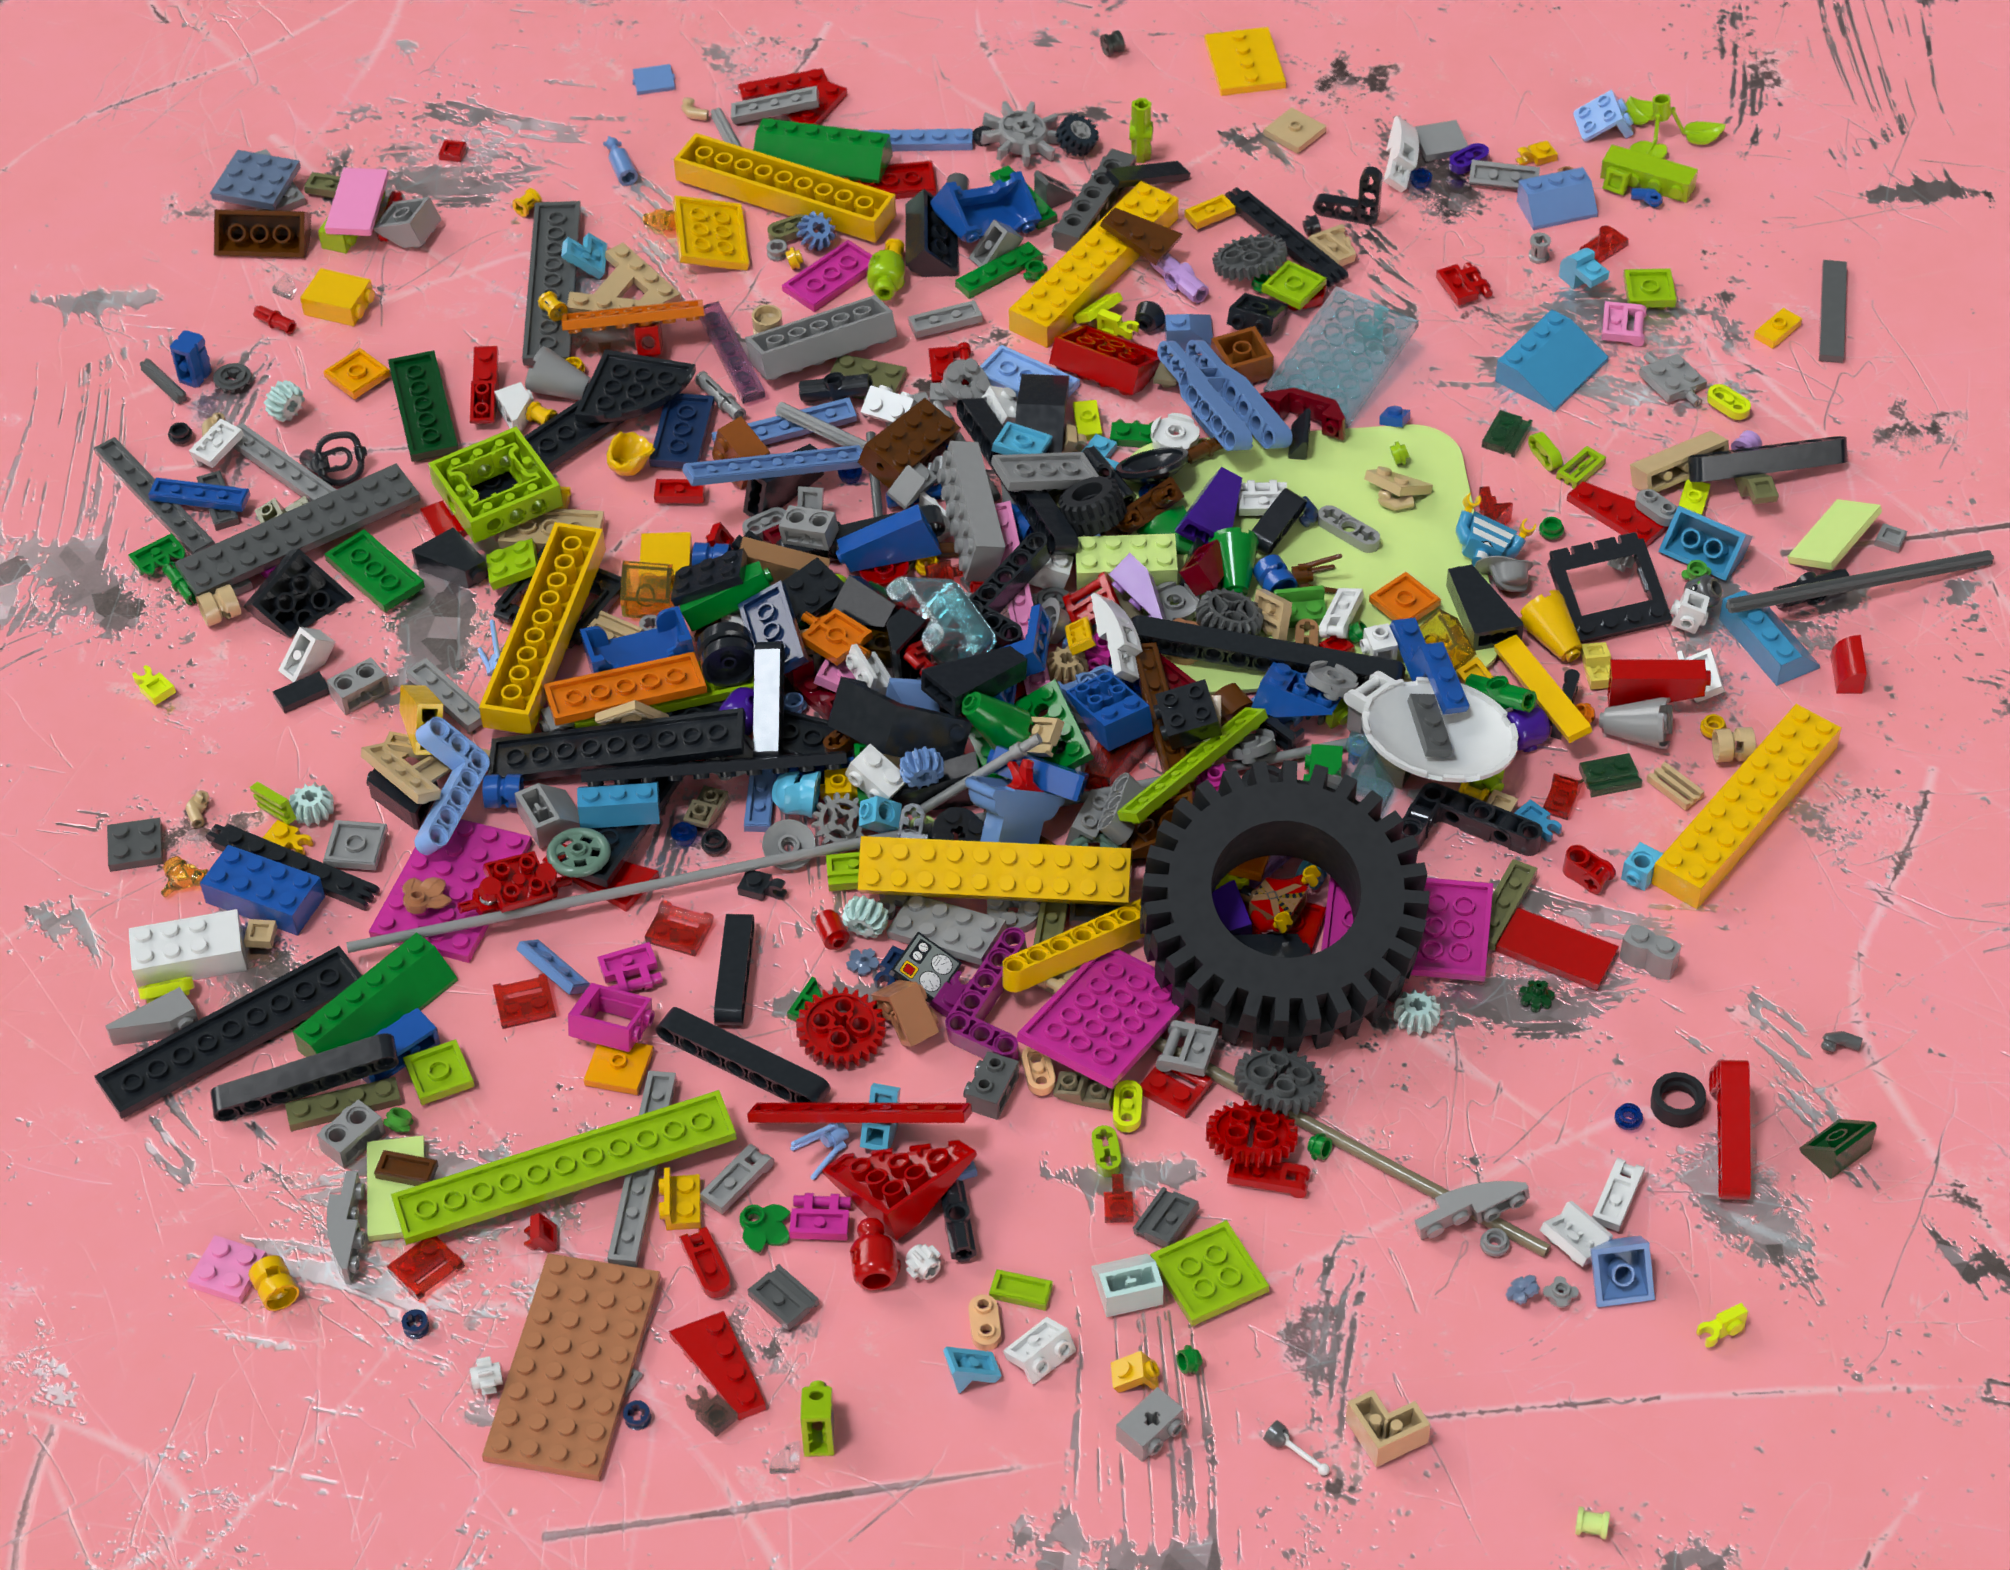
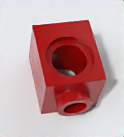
M660 322L653 323L650 326H639L637 324L634 328L637 355L658 358V355L663 352ZM646 336L652 337L655 341V346H646L643 338Z

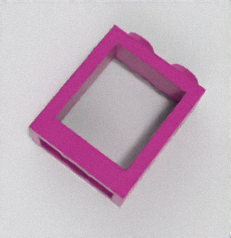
M591 983L568 1013V1034L570 1037L630 1052L635 1043L640 1042L645 1029L648 1026L650 1027L654 1021L655 1012L652 1010V998ZM599 1011L632 1020L627 1027L594 1019Z

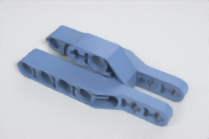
M1190 340L1186 345V352L1176 341L1160 342L1157 349L1160 361L1178 381L1181 397L1191 408L1192 417L1210 438L1215 437L1227 451L1250 450L1253 447L1252 435L1265 449L1287 448L1291 445L1292 432L1286 423L1248 379L1223 363L1204 340Z

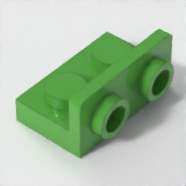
M1323 585L1274 590V594L1292 602L1289 628H1296L1297 622L1302 619H1312L1318 625L1321 624L1327 612Z

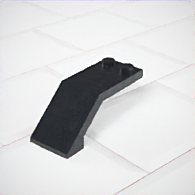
M1022 374L1016 406L1015 424L1052 435V442L1046 453H1063L1064 422L1070 376Z
M842 676L827 722L829 727L867 746L871 744L882 754L902 758L905 756V752H912L914 748L922 749L926 746L927 749L935 748L936 752H939L941 757H943V761L964 754L972 728L971 722L966 717H954L951 714L902 704L869 688L865 681Z

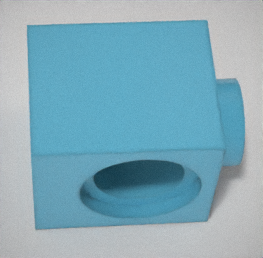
M880 796L860 801L859 827L878 833L898 830L902 804Z
M1640 842L1624 861L1621 879L1629 885L1645 891L1652 882L1654 865L1663 853Z

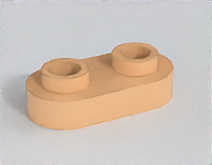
M1027 1046L1022 1052V1066L1028 1088L1035 1095H1048L1054 1090L1056 1085L1051 1058Z
M989 1295L975 1296L970 1301L968 1307L972 1342L979 1350L990 1351L998 1347L1001 1342L998 1304ZM980 1306H987V1308H985V1309H981V1308H979V1307H980ZM982 1331H990L988 1334L982 1333Z

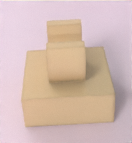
M1067 424L1064 429L1063 453L1081 452L1082 445L1087 444L1086 436L1077 434L1076 426Z

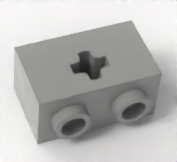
M1157 1387L1116 1424V1440L1143 1462L1150 1455H1156L1170 1436L1174 1437L1182 1430L1184 1426V1408Z

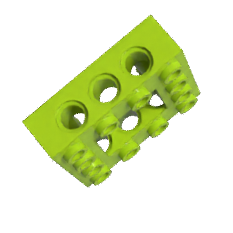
M517 426L428 463L433 486L474 544L563 506L559 483ZM507 471L517 481V484L513 485L514 487L498 494L493 493L491 497L481 501L477 490H473L471 487Z

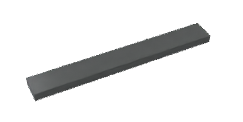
M115 437L94 447L95 454L159 522L175 536L190 554L215 544L213 539L179 504L150 501L148 494L155 479Z

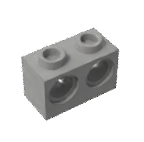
M791 505L788 506L779 524L783 544L829 551L839 531L835 512Z
M371 657L327 680L331 698L345 715L390 693L387 675Z
M358 1099L351 1106L346 1107L330 1124L325 1125L317 1134L321 1151L345 1169L367 1150V1142L380 1139L385 1134L382 1117Z

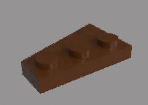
M1115 207L1100 224V227L1155 266L1178 243L1183 235L1180 232Z

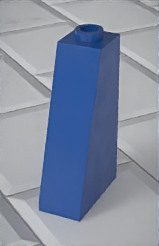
M919 504L837 539L839 550L836 551V555L841 565L846 564L850 572L942 554L938 538Z
M998 745L995 750L991 749L986 764L1009 751V748ZM1029 754L1018 761L1013 760L1019 766L1022 759L1034 761L1033 782L1041 790L1076 802L1082 799L1089 774ZM1007 764L993 772L1013 779Z

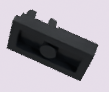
M1267 714L1268 718L1259 725V728L1273 731L1276 745L1282 750L1295 749L1296 744L1304 738L1305 730L1301 728L1293 732L1294 721L1290 720L1286 724H1282L1277 717L1275 718Z

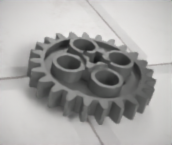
M1259 233L1256 237L1250 234L1248 238L1241 236L1238 241L1233 239L1231 244L1225 243V248H1218V252L1214 253L1212 260L1215 273L1217 272L1218 276H1223V279L1230 277V281L1236 278L1241 281L1244 278L1251 280L1254 276L1260 278L1261 274L1269 275L1268 271L1270 270L1276 271V267L1283 266L1282 262L1287 261L1288 253L1286 243L1283 242L1282 238L1278 239L1277 235L1270 237V234L1262 237L1261 233Z
M1272 1046L1271 1051L1261 1047L1260 1053L1254 1049L1251 1050L1250 1055L1244 1053L1243 1059L1238 1060L1234 1073V1085L1238 1086V1093H1244L1243 1099H1252V1106L1261 1104L1262 1111L1272 1108L1273 1114H1276L1278 1110H1282L1284 1115L1288 1114V1110H1292L1296 1115L1299 1114L1300 1109L1308 1112L1309 1106L1315 1108L1317 1102H1321L1326 1084L1324 1083L1325 1076L1321 1075L1322 1069L1315 1068V1061L1306 1062V1055L1298 1057L1296 1050L1291 1054L1287 1053L1285 1047L1282 1051H1277L1276 1047Z

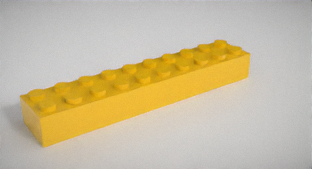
M695 133L674 158L677 181L788 216L797 214L809 216L813 211L818 216L823 212L824 219L831 218L829 225H834L836 231L874 243L877 242L896 216L895 194L699 133Z
M1140 181L1114 207L1169 228L1178 220L1179 198ZM1114 207L1009 308L1010 331L1048 348L1054 342L1055 337L1061 335L1075 321V314L1094 303L1141 256L1100 227L1102 220Z
M559 522L554 523L479 705L483 728L522 734H532L541 715V709H543L547 700L543 684L554 682L605 554L606 545L603 529Z
M1795 704L1656 861L1651 884L1698 909L1837 749L1842 727Z
M861 836L858 891L862 894L1125 906L1130 903L1132 849Z

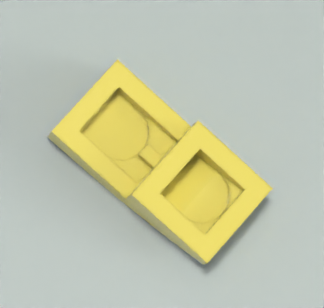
M1606 642L1582 644L1581 656L1590 690L1608 688L1611 654Z

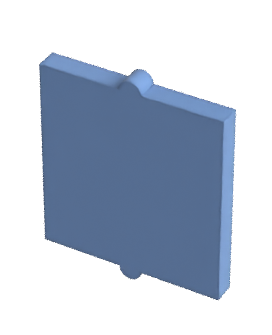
M670 64L632 69L634 76L632 81L633 85L636 86L637 95L675 90V74H672Z

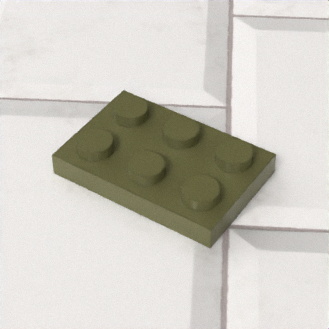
M845 355L837 358L830 373L840 372L844 376L869 373L874 387L879 388V385L891 388L894 393L898 394L907 375V367ZM858 396L853 398L865 400L866 396Z

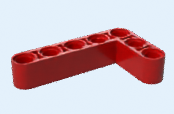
M1718 1060L1709 1073L1710 1094H1717L1719 1199L1749 1200L1751 1195L1749 1061Z

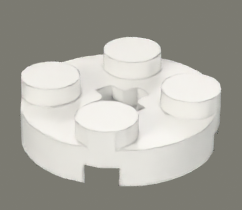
M1170 413L1167 418L1161 419L1159 417L1151 426L1152 446L1154 449L1170 447L1189 449L1198 444L1199 427L1194 424V420L1184 414Z

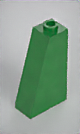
M760 561L746 565L743 584L680 605L681 613L693 632L738 610L739 603L770 587L771 583L774 582V578L769 568L764 569Z

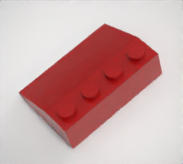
M1086 324L1056 336L1049 364L1056 366V369L1062 372L1075 373L1078 378L1083 380L1091 379L1097 381L1099 386L1105 388L1113 387L1118 389L1119 393L1126 396H1132L1142 391L1155 375L1161 362L1157 350Z

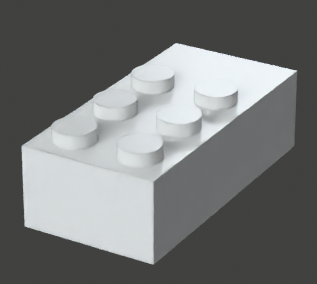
M237 909L128 928L131 969L137 988L187 976H192L193 980L247 971L243 928Z

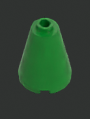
M1240 527L1218 530L1214 533V538H1209L1208 543L1216 539L1220 543L1224 576L1220 580L1221 587L1227 591L1234 589L1237 593L1243 592V595L1246 596L1249 592L1258 550V536L1251 530H1249V533L1241 532Z
M973 692L964 698L962 702L963 714L993 750L998 745L1009 748L1018 741L1022 743L1029 738L1031 733L1028 729L1030 724L1033 725L1032 714L1026 709L979 692Z

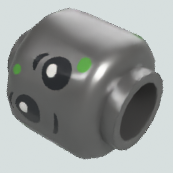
M1703 575L1690 580L1684 587V591L1687 588L1710 597L1707 609L1717 605L1722 596L1721 584L1717 579L1709 575Z

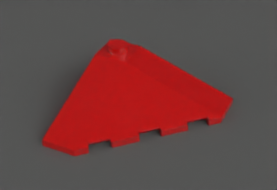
M960 1140L948 1141V1147L932 1149L931 1143L913 1145L909 1147L910 1152L895 1154L893 1148L873 1150L868 1158L862 1157L857 1159L855 1153H849L840 1156L822 1169V1172L846 1197H851V1201L868 1218L879 1219L884 1225V1232L897 1241L920 1224L977 1156L976 1150Z

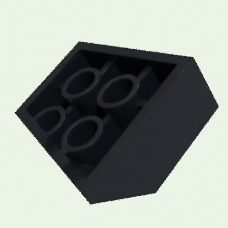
M297 548L286 554L243 607L262 624L290 638L297 633L299 627H308L354 597L304 552Z

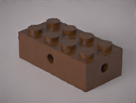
M923 398L864 445L858 463L890 489L906 466L910 465L913 468L920 462L923 466L927 467L928 462L932 463L936 456H941L944 451H947L950 441L956 440L961 427L929 400Z

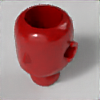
M865 1218L860 1221L857 1227L859 1238L854 1241L850 1248L853 1279L859 1287L866 1290H882L892 1285L897 1279L901 1269V1260L897 1259L895 1243L890 1237L883 1235V1223L877 1218Z

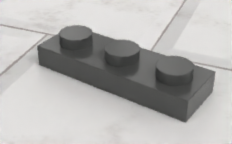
M1410 694L1407 702L1425 757H1450L1453 748L1435 694Z

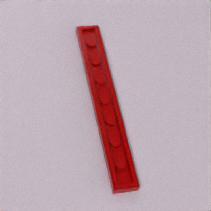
M756 1103L747 1113L748 1123H965L972 1114V1105L969 1103Z

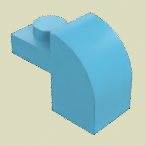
M1583 248L1561 261L1559 277L1573 289L1583 284L1592 288L1609 279L1610 272L1594 259L1595 251Z
M873 1083L870 1088L869 1103H899L901 1088ZM862 1123L860 1147L873 1150L889 1149L893 1143L898 1123Z

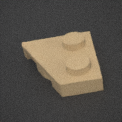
M1343 224L1309 236L1308 240L1340 266L1355 261L1356 252L1354 247L1351 246L1349 236H1345V226Z
M1381 466L1377 467V469L1366 470L1364 478L1397 496L1431 494L1433 484L1392 472L1391 469Z
M1256 589L1254 602L1258 603V607L1263 610L1262 615L1264 616L1262 630L1266 635H1271L1273 639L1287 641L1289 621L1292 615V602L1266 589Z

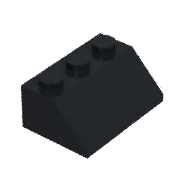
M901 608L886 623L893 678H921L919 674L921 669L915 670L903 657L909 645L928 637L927 619ZM926 655L925 657L931 662V655Z

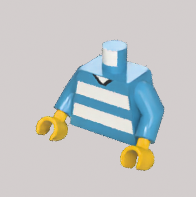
M1470 492L1463 499L1465 510L1461 511L1455 529L1459 542L1462 544V554L1472 559L1474 567L1478 560L1489 556L1516 558L1526 542V536L1533 534L1536 523L1532 529L1528 530L1524 527L1528 518L1524 519L1519 527L1520 533L1516 535L1517 531L1476 511L1472 514V510L1480 504L1481 497L1480 495L1476 497L1473 504L1469 500Z

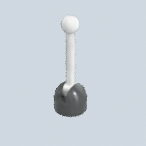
M1276 1420L1269 1427L1263 1437L1264 1441L1274 1447L1286 1445L1315 1466L1320 1475L1325 1476L1329 1473L1330 1468L1327 1464L1319 1463L1289 1440V1430L1284 1424Z

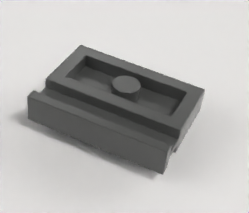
M1162 1187L1134 1225V1235L1139 1236L1140 1234L1145 1236L1146 1240L1163 1247L1174 1244L1199 1210V1202L1175 1191L1171 1193L1167 1191V1188Z
M778 1264L773 1272H768L748 1289V1296L784 1328L790 1330L810 1313V1309L819 1305V1298Z

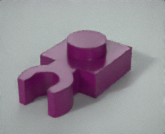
M957 971L954 974L950 984L945 982L929 1004L945 1017L948 1016L971 981L970 979L967 984H961L959 982L961 971Z

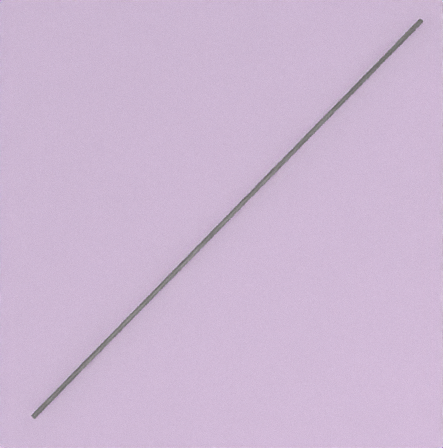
M1509 707V708H1507V709H1505V710H1506V712H1508V711H1511V710H1513V709ZM1357 736L1320 743V745L1343 746V749L1349 748V741ZM1312 745L1257 757L1256 762L1266 761L1267 765L1283 762L1284 760L1289 761L1303 758L1306 754H1311ZM1242 760L1222 763L1226 770L1236 767L1237 771L1252 767V763L1243 764ZM1160 776L1137 782L1144 788H1147ZM1111 786L1095 790L1108 796ZM1091 790L1085 791L1082 799L1078 802L1065 798L1064 804L1059 807L1084 803ZM987 812L977 813L976 815L983 823L985 822ZM932 823L925 824L924 834H927ZM910 827V829H912V830H915V831H917V832L919 831V829H915L914 827ZM898 830L870 836L897 838ZM861 837L551 900L504 913L498 911L346 942L348 953L405 942L416 932L425 938L859 849Z

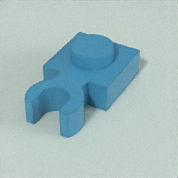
M1531 799L1514 813L1540 824L1543 830L1542 838L1547 842H1551L1553 838V833L1550 831H1554L1557 834L1561 833L1562 825L1555 820H1550L1551 813Z

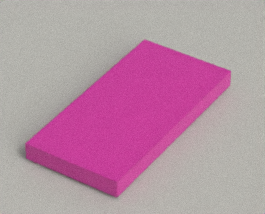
M847 240L782 284V291L811 311L816 312L867 276L868 264L872 255L850 240Z

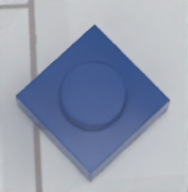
M1400 406L1387 407L1379 416L1380 425L1403 427L1410 420V410L1402 409Z

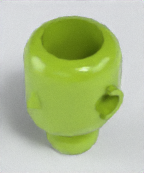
M880 250L870 258L867 271L868 286L874 292V295L882 301L892 299L895 292L905 284V266L902 257L892 250Z

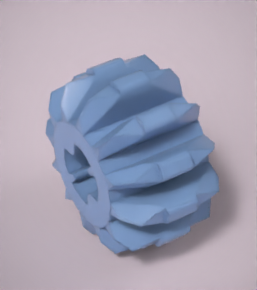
M814 211L809 216L804 215L801 218L802 222L797 224V228L800 231H798L796 237L803 238L801 245L807 243L809 244V250H812L815 246L817 251H821L823 246L828 248L831 244L830 241H833L835 238V234L832 233L835 230V226L829 225L831 218L824 219L823 212L818 216Z
M926 746L922 749L914 748L912 752H905V756L900 758L899 770L903 782L907 783L909 787L917 786L918 789L922 786L929 787L931 783H939V778L944 776V761L941 754L936 752L935 748L927 749Z

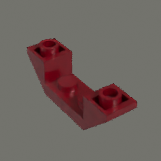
M1298 388L1260 393L1281 419L1289 412L1301 415L1308 408L1311 410V419L1322 422L1323 435L1339 440L1345 439V416L1335 399Z
M807 654L808 662L785 675L794 691L800 693L804 701L823 719L828 720L836 692L827 690L814 683L816 677L814 661Z

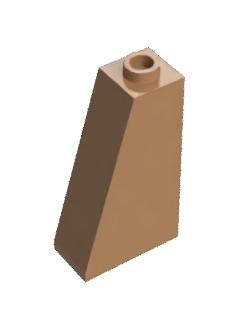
M744 536L739 548H744L748 555L746 565L760 561L764 569L769 568L774 578V582L771 585L780 580L784 581L817 557L828 568L830 563L829 558Z

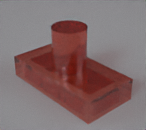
M1604 225L1599 228V235L1581 246L1580 250L1583 248L1592 249L1595 251L1594 259L1601 263L1627 247L1629 238L1613 227Z

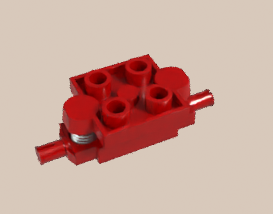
M535 851L484 863L483 871L486 878L481 881L478 888L473 889L472 900L458 902L457 906L460 914L476 910L479 915L498 911L504 913L550 901L557 897L558 888L571 886L572 879L568 876L557 878L556 870L552 864H540Z

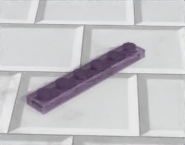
M719 301L703 305L704 316H700V321L742 403L765 398V390Z

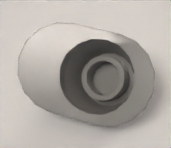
M1504 556L1485 557L1478 560L1475 564V568L1480 573L1492 576L1498 589L1510 592H1524L1527 589L1528 571L1533 567L1531 561Z
M1051 597L1042 604V607L1052 621L1049 644H1057L1066 635L1065 626L1070 624V617L1068 612L1060 608L1059 601Z

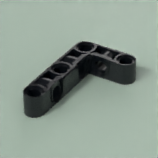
M1438 783L1425 784L1403 817L1401 839L1413 835L1419 849L1426 838H1428V832L1433 824L1437 822L1452 825L1463 832L1488 842L1492 841L1505 846L1509 850L1525 856L1536 855L1541 847L1543 830L1537 822Z

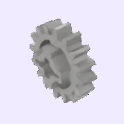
M836 792L833 800L827 795L824 797L825 805L820 802L816 805L820 812L812 813V817L816 818L817 821L812 823L811 827L818 828L819 831L814 836H822L824 838L822 845L828 842L835 843L864 836L861 831H867L868 829L859 827L860 807L857 806L859 798L851 801L849 800V793L840 798L839 793ZM839 804L849 807L850 810L840 808ZM827 810L829 819L828 823L824 825L823 818ZM838 818H844L846 821L843 825H836L835 823ZM857 818V827L855 832H853L852 823ZM830 833L840 834L841 838H836L830 835Z

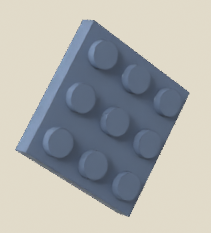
M237 150L210 192L212 200L275 211L301 169L300 161Z

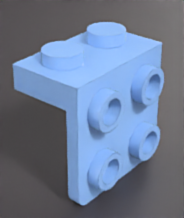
M1612 89L1576 109L1573 113L1581 137L1585 142L1616 125L1625 138L1634 135L1631 125L1634 124L1629 113L1625 112L1628 110V107L1623 98L1618 99Z

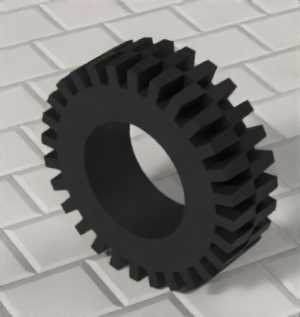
M1288 760L1283 761L1278 778L1270 779L1267 763L1262 761L1252 763L1247 782H1242L1236 767L1223 771L1218 791H1216L1208 779L1196 786L1192 804L1182 797L1174 806L1171 822L1165 819L1162 821L1157 830L1155 846L1150 845L1147 855L1141 895L1140 934H1145L1144 953L1147 962L1155 961V979L1161 989L1172 984V1003L1180 1008V1012L1191 1004L1195 1006V1024L1210 1027L1215 1019L1222 1022V1040L1235 1044L1241 1030L1253 1033L1254 1050L1260 1051L1261 1047L1267 1049L1271 1037L1275 1036L1283 1037V1044L1287 1049V1053H1292L1295 1050L1298 1052L1304 1036L1310 1035L1315 1049H1320L1330 1045L1336 1029H1339L1345 1040L1358 1034L1363 1017L1373 1024L1382 1016L1387 1000L1394 1003L1401 994L1405 979H1409L1414 968L1427 921L1425 918L1429 906V891H1424L1427 870L1425 862L1416 863L1419 846L1414 836L1411 835L1401 839L1404 820L1396 810L1381 818L1383 798L1374 790H1371L1361 802L1356 800L1357 780L1346 774L1336 790L1328 787V767L1317 764L1314 766L1310 781L1297 780L1298 761ZM1276 855L1295 857L1318 866L1339 884L1349 901L1353 915V924L1336 943L1320 952L1291 958L1271 956L1246 946L1227 930L1216 912L1212 893L1219 882L1231 870L1247 861Z

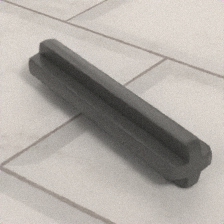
M150 359L140 362L141 370L177 404L187 400L186 392Z

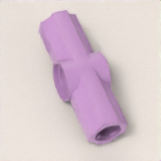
M1169 253L1156 266L1150 262V265L1164 277L1167 286L1172 291L1180 290L1192 302L1199 304L1209 294V288L1195 276L1192 267L1187 262L1180 264Z

